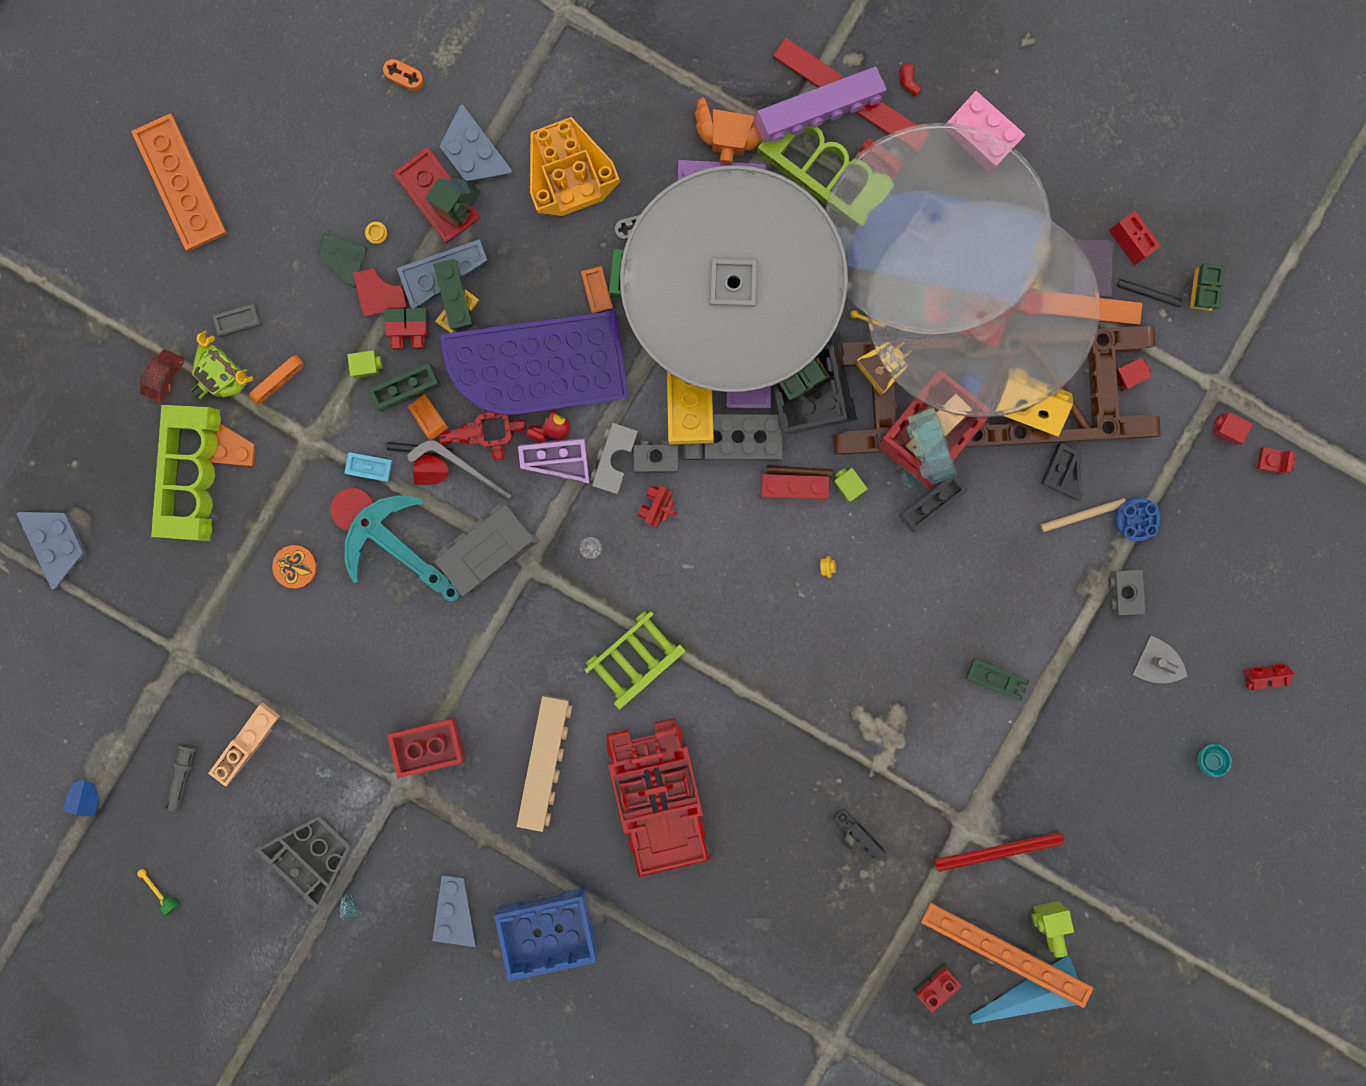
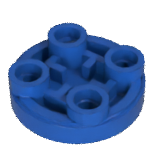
M1133 497L1123 502L1118 508L1115 517L1116 527L1120 534L1132 541H1143L1157 535L1161 521L1157 504L1143 497Z

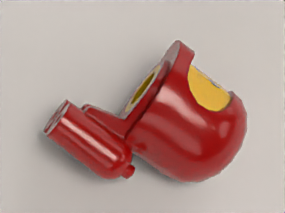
M552 409L543 427L530 425L526 436L537 442L547 441L546 436L555 440H562L569 434L570 421L555 414L556 410Z

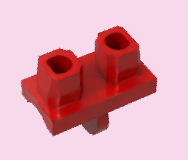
M650 486L646 497L654 500L651 508L642 505L638 516L658 528L661 520L667 521L669 514L676 516L677 512L672 510L675 502L670 500L673 492L663 486H660V488Z

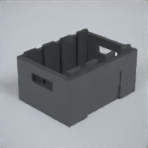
M498 504L489 512L491 514L489 518L485 521L483 518L478 520L471 526L474 530L467 535L463 532L453 540L456 543L450 549L446 546L436 554L438 558L435 560V563L462 597L473 595L540 541L512 506L506 504L501 506Z

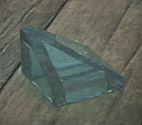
M346 893L341 898V920L360 916V911L350 893Z

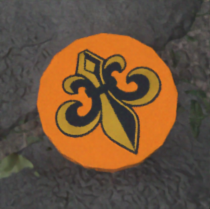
M290 545L277 552L273 559L272 570L274 577L280 584L287 588L298 589L313 581L317 574L318 565L313 553L304 546Z

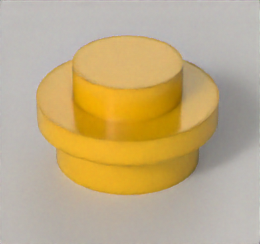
M372 222L366 227L365 236L371 243L380 244L387 238V229L380 222Z
M831 556L821 559L822 576L832 578V574L836 573L835 560H832Z

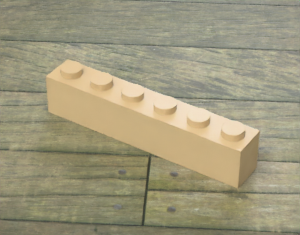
M545 694L542 696L517 827L543 832L545 826L549 827L551 813H548L549 804L553 805L556 792L552 791L553 783H558L560 770H556L558 761L562 762L564 749L560 747L562 740L567 738L568 727H565L566 718L571 717L573 705H569L570 699Z

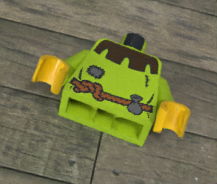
M207 331L201 332L197 335L199 344L193 363L194 370L192 371V375L199 383L191 390L192 393L199 399H202L208 392L217 397L239 394L248 382L253 381V377H248L245 374L248 370H241L219 347L210 346V343L215 340L213 335L206 338Z

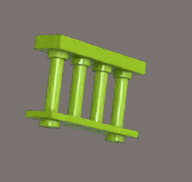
M645 611L635 619L638 622L602 655L599 657L594 655L586 662L588 666L585 669L586 673L594 669L616 694L617 700L614 701V704L619 710L686 651L681 644L677 647L674 644L672 645L650 621L649 618L654 615L652 611L648 614ZM641 625L648 630L665 650L666 656L661 661L658 658L655 660L633 635V632ZM624 640H627L649 665L648 668L650 670L644 676L641 673L639 674L616 649ZM610 654L632 679L631 682L634 685L628 690L622 689L600 664L607 655Z

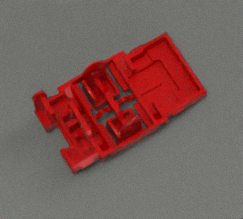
M676 718L654 722L655 734L631 739L629 728L606 734L608 742L606 743L607 751L612 759V762L608 763L624 835L629 834L630 836L628 841L630 850L634 854L639 877L709 861L704 840V826L699 818L703 816L688 747L687 744L682 745L681 740H683V736ZM659 767V771H663L661 773L663 784L658 786L653 769ZM647 769L650 771L653 785L650 788L647 786L645 776H641L645 775L644 770ZM616 781H620L618 786L625 812L629 809L649 805L651 802L650 795L655 794L659 811L653 812V808L648 807L623 813ZM694 787L695 797L667 803L668 808L663 809L659 795L660 792L665 791L667 800L684 796L690 797L693 794Z

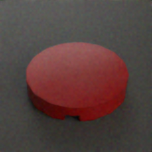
M344 489L336 494L331 502L330 511L332 519L337 526L349 531L351 523L364 508L373 504L374 500L362 489ZM364 518L361 521L362 526L367 527L369 520Z

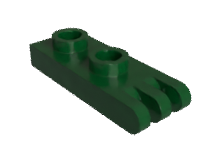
M973 658L966 676L968 680L1020 701L1023 697L1015 694V692L1018 690L1025 693L1026 689L1018 686L1019 682L1026 685L1029 683L1027 679Z

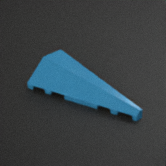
M1069 955L1062 957L1061 960L1052 965L1078 979ZM1026 979L1003 993V996L988 1002L982 1009L975 1013L972 1012L970 1018L971 1022L975 1024L1077 1004Z

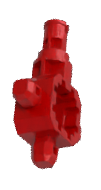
M487 411V413L479 414L475 422L464 423V426H459L458 429L443 431L439 434V437L443 438L440 439L441 445L461 442V444L467 443V445L480 443L486 448H493L491 450L492 457L495 461L505 458V449L502 446L509 445L514 439L512 431H515V433L522 432L526 427L525 421L522 419H514L511 422L508 415ZM503 418L506 438L486 441L483 422Z

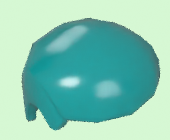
M1220 744L1207 745L1198 753V767L1203 774L1209 777H1222L1231 768L1232 758L1229 751Z

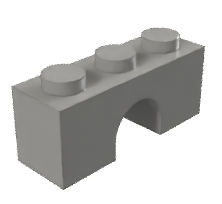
M612 423L611 428L607 427L603 438L607 440L605 448H600L597 460L600 463L598 469H593L590 481L593 482V487L613 494H619L625 474L615 470L612 467L611 460L613 455L619 451L632 454L638 431Z

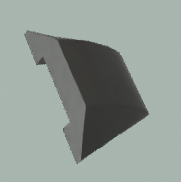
M318 816L254 850L319 911L351 846Z

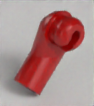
M906 63L901 66L899 71L900 84L916 97L922 87L913 81L914 66L911 63Z

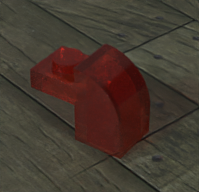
M163 349L156 358L151 357L141 377L140 394L161 403L171 391L172 377L184 364V358L166 349Z

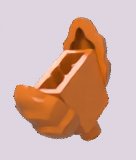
M705 98L698 99L695 111L698 134L706 144L712 145V151L721 153L719 160L721 164L732 165L734 155L743 156L744 151L754 150L761 144L763 140L754 123L753 115L713 109L711 118Z

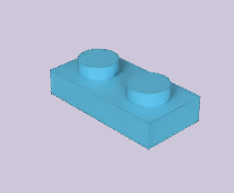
M348 452L344 474L389 482L393 461Z

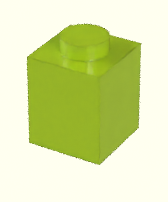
M375 351L347 354L351 377L356 379L381 375L380 369H383V362L381 356H378V353Z
M843 468L834 475L837 479L833 481V484L847 503L867 490V487L853 468L848 471L846 468Z

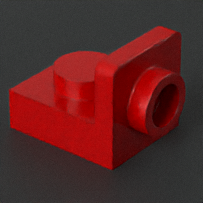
M1262 447L1260 448L1257 469L1279 474L1290 473L1296 462L1295 452Z

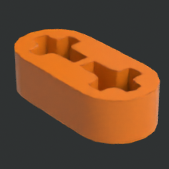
M395 59L385 62L383 72L391 82L411 91H418L423 87L424 78L417 69ZM397 66L396 68L401 75L397 73L391 75L389 69H394ZM406 75L411 78H413L416 75L418 82H413L411 85V82L408 78H406Z

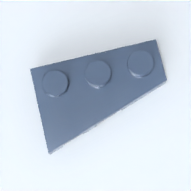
M443 874L432 941L476 947L477 943L474 936L465 877Z

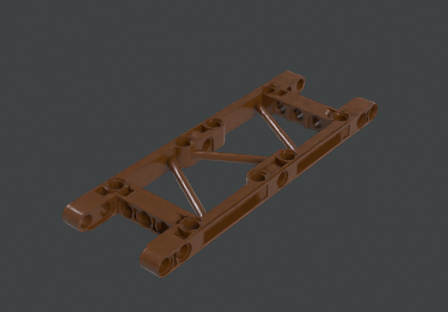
M1154 326L1002 334L996 348L967 336L842 343L845 354L843 355L845 367H858L855 364L857 359L886 343H889L895 349L903 342L909 347L911 353L957 350L959 357L968 361L1005 359L983 402L989 409L1015 358L1025 351L1026 346H1028L1053 386L1067 391L1038 346L1087 343L1092 427L1073 400L1070 412L1082 429L1061 430L1058 437L1045 431L1032 432L1029 425L1019 421L1002 424L984 423L978 431L979 440L973 441L971 439L964 448L1161 436L1160 416H1152L1150 414L1119 416L1115 352L1141 351L1144 348L1155 347ZM1098 336L1104 338V346H1100L1097 343ZM1009 341L1017 343V351L1009 348ZM966 343L974 346V353L966 352ZM909 356L903 359L907 365L906 369L922 391L927 384ZM896 382L882 395L872 385L874 429L845 431L844 433L833 434L834 455L883 452L879 449L882 437L896 423V409L898 408L897 404H895L894 393ZM1103 423H1107L1110 426L1109 434L1103 432ZM1016 427L1023 431L1021 439L1016 438L1014 435Z

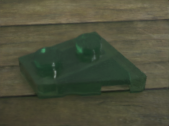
M324 234L318 256L350 286L356 288L353 273L361 271L368 248Z

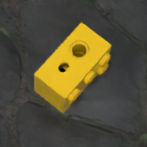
M1016 369L1014 372L1010 370L996 401L995 413L1059 437L1073 406V396L1070 392L1028 377V374L1024 371ZM1024 399L1026 402L1022 403L1019 400Z

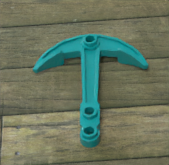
M399 495L379 499L364 508L356 516L345 539L344 557L346 568L354 583L359 582V564L363 554L360 550L366 540L371 538L416 572L419 578L433 590L442 592L443 597L447 601H455L459 598L460 593L443 573L433 565L427 564L382 524V521L392 512L397 513L407 507L424 504V500L412 496ZM364 518L369 520V525L367 527H364L361 524V521ZM432 574H435L438 577V581L436 583H432L430 581V576ZM449 588H452L455 591V595L453 597L447 595V590Z

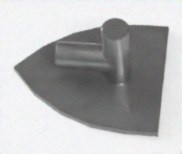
M1150 635L1132 675L1145 681L1163 684L1176 682L1188 677L1184 663L1178 653L1167 643Z

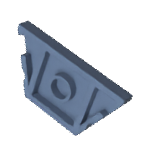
M462 104L440 144L441 150L468 183L476 182L479 179L487 180L493 179L496 176L512 175L513 171Z
M16 513L51 589L59 588L60 582L67 574L71 573L76 562L80 561L86 554L68 513Z

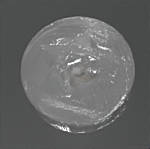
M587 537L580 543V552L585 558L594 559L602 551L600 541L594 537Z

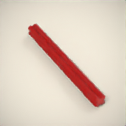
M1059 832L935 859V867L940 872L1056 847L1064 844V837Z

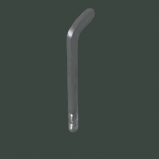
M429 440L421 443L407 455L408 461L412 463L428 451H434L507 501L512 496L511 492L502 488L495 481L436 441Z

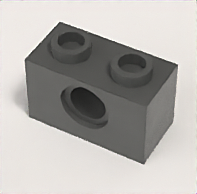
M638 441V445H634V473H678V445L669 444V441H660V445H652V441ZM653 451L662 453L663 457L660 462L655 463L650 460V454Z
M1143 570L1110 571L1111 576H1108V587L1111 589L1112 598L1109 599V608L1113 611V615L1145 614ZM1124 587H1127L1130 591L1127 598H1124L1121 594Z

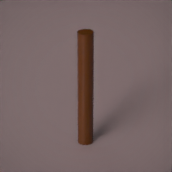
M767 465L766 473L826 476L832 478L833 469Z

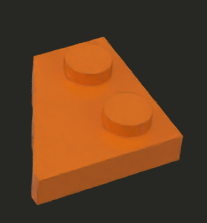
M220 423L219 432L213 431L217 437L218 445L216 452L209 461L211 463L254 467L256 445Z

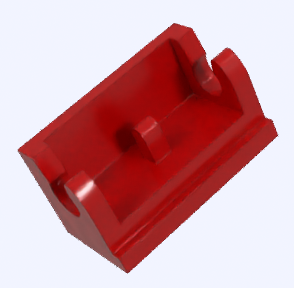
M1136 211L1109 230L1134 265L1161 247Z

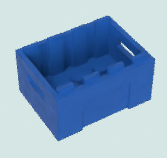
M585 887L565 891L562 895L525 903L519 901L500 905L494 915L508 982L593 964L597 961L599 951ZM557 924L563 926L561 932L556 931L555 926ZM540 929L542 931L541 936H535L534 930Z

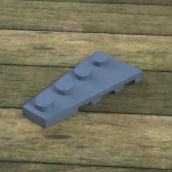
M478 239L398 267L397 270L411 308L419 307L440 293L433 264L455 258L458 261L463 278L487 262L481 240Z

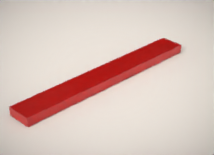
M787 38L784 39L773 56L775 60L817 88L845 78ZM883 102L872 106L867 104L855 112L916 154L919 153L931 135Z

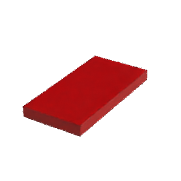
M428 147L393 173L446 244L481 219L472 206L468 211L470 214L464 224H460L457 228L434 212L425 198L437 179L447 178L450 180L451 177Z

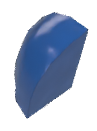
M86 780L75 782L67 793L63 811L80 816H95L98 805L96 787Z

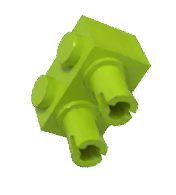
M1059 901L1033 906L1034 913L1031 914L1034 927H1038L1039 932L1046 936L1049 951L1054 952L1055 957L1067 956L1064 935L1074 933L1070 911Z

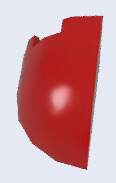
M423 454L413 465L414 485H432L443 482L449 473L447 464L437 456Z

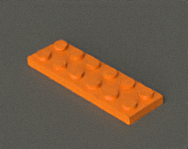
M171 113L131 131L185 250L189 252L228 234L174 115Z

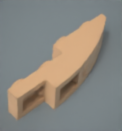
M261 703L237 737L230 742L208 774L225 787L228 786L272 731L271 728L280 715L266 704Z

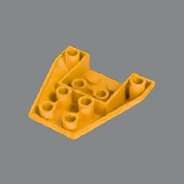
M572 117L531 132L530 194L537 213L558 216L567 215L604 201L620 183L613 161Z

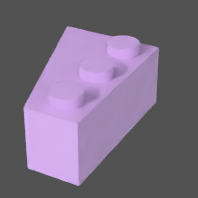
M586 437L524 443L518 446L520 468L579 480L585 483L590 482Z

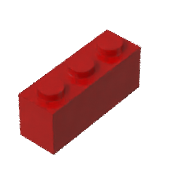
M765 474L761 476V498L828 499L829 477Z

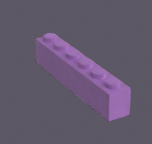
M875 66L758 110L754 122L764 144L770 141L776 143L788 134L797 135L809 126L815 128L830 118L831 120H836L846 112L854 113L867 104L871 106L878 104L882 101V97L887 89Z

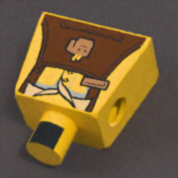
M904 342L895 349L889 343H886L857 359L855 364L877 392L882 395L907 368L903 359L911 353V350Z

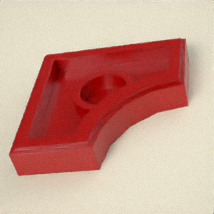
M376 268L353 273L364 316L384 312V309L407 307L402 285H392L385 282L378 275Z

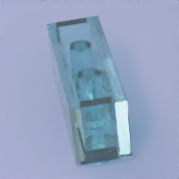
M934 407L908 417L910 426H907V431L910 438L915 439L916 445L913 446V450L917 459H921L922 465L919 466L923 479L927 478L931 485L957 476L958 474L940 418Z

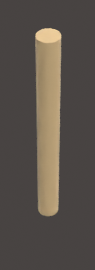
M1122 498L1040 524V528L1044 533L1118 509L1126 500Z

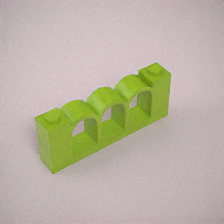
M809 126L804 128L801 133L797 135L788 134L776 143L770 141L764 144L762 141L757 148L758 155L856 229L859 225L863 227L866 224L867 214L883 202L895 186L892 183V179L886 174H879L877 172L873 175L871 168L862 161L849 162L847 150L841 144L836 142L824 143L823 133L818 127L812 128ZM809 134L817 140L818 149L801 170L784 157L783 154L797 136ZM833 152L841 158L842 168L827 188H825L809 176L807 172L822 154ZM853 170L861 172L865 176L867 183L865 189L850 207L831 191L845 173Z
M161 405L151 537L210 541L212 519L207 518L211 514L213 502L206 490L214 482L215 468L208 459L214 455L218 445L217 437L213 431L219 432V425L221 423L219 409ZM180 430H196L199 433L201 446L196 453L192 455L178 454ZM178 460L194 461L197 464L199 475L194 484L190 486L176 485ZM175 490L189 491L195 496L197 505L195 511L190 516H174Z

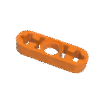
M298 355L292 356L250 392L249 397L256 405L261 404L298 373L305 363Z

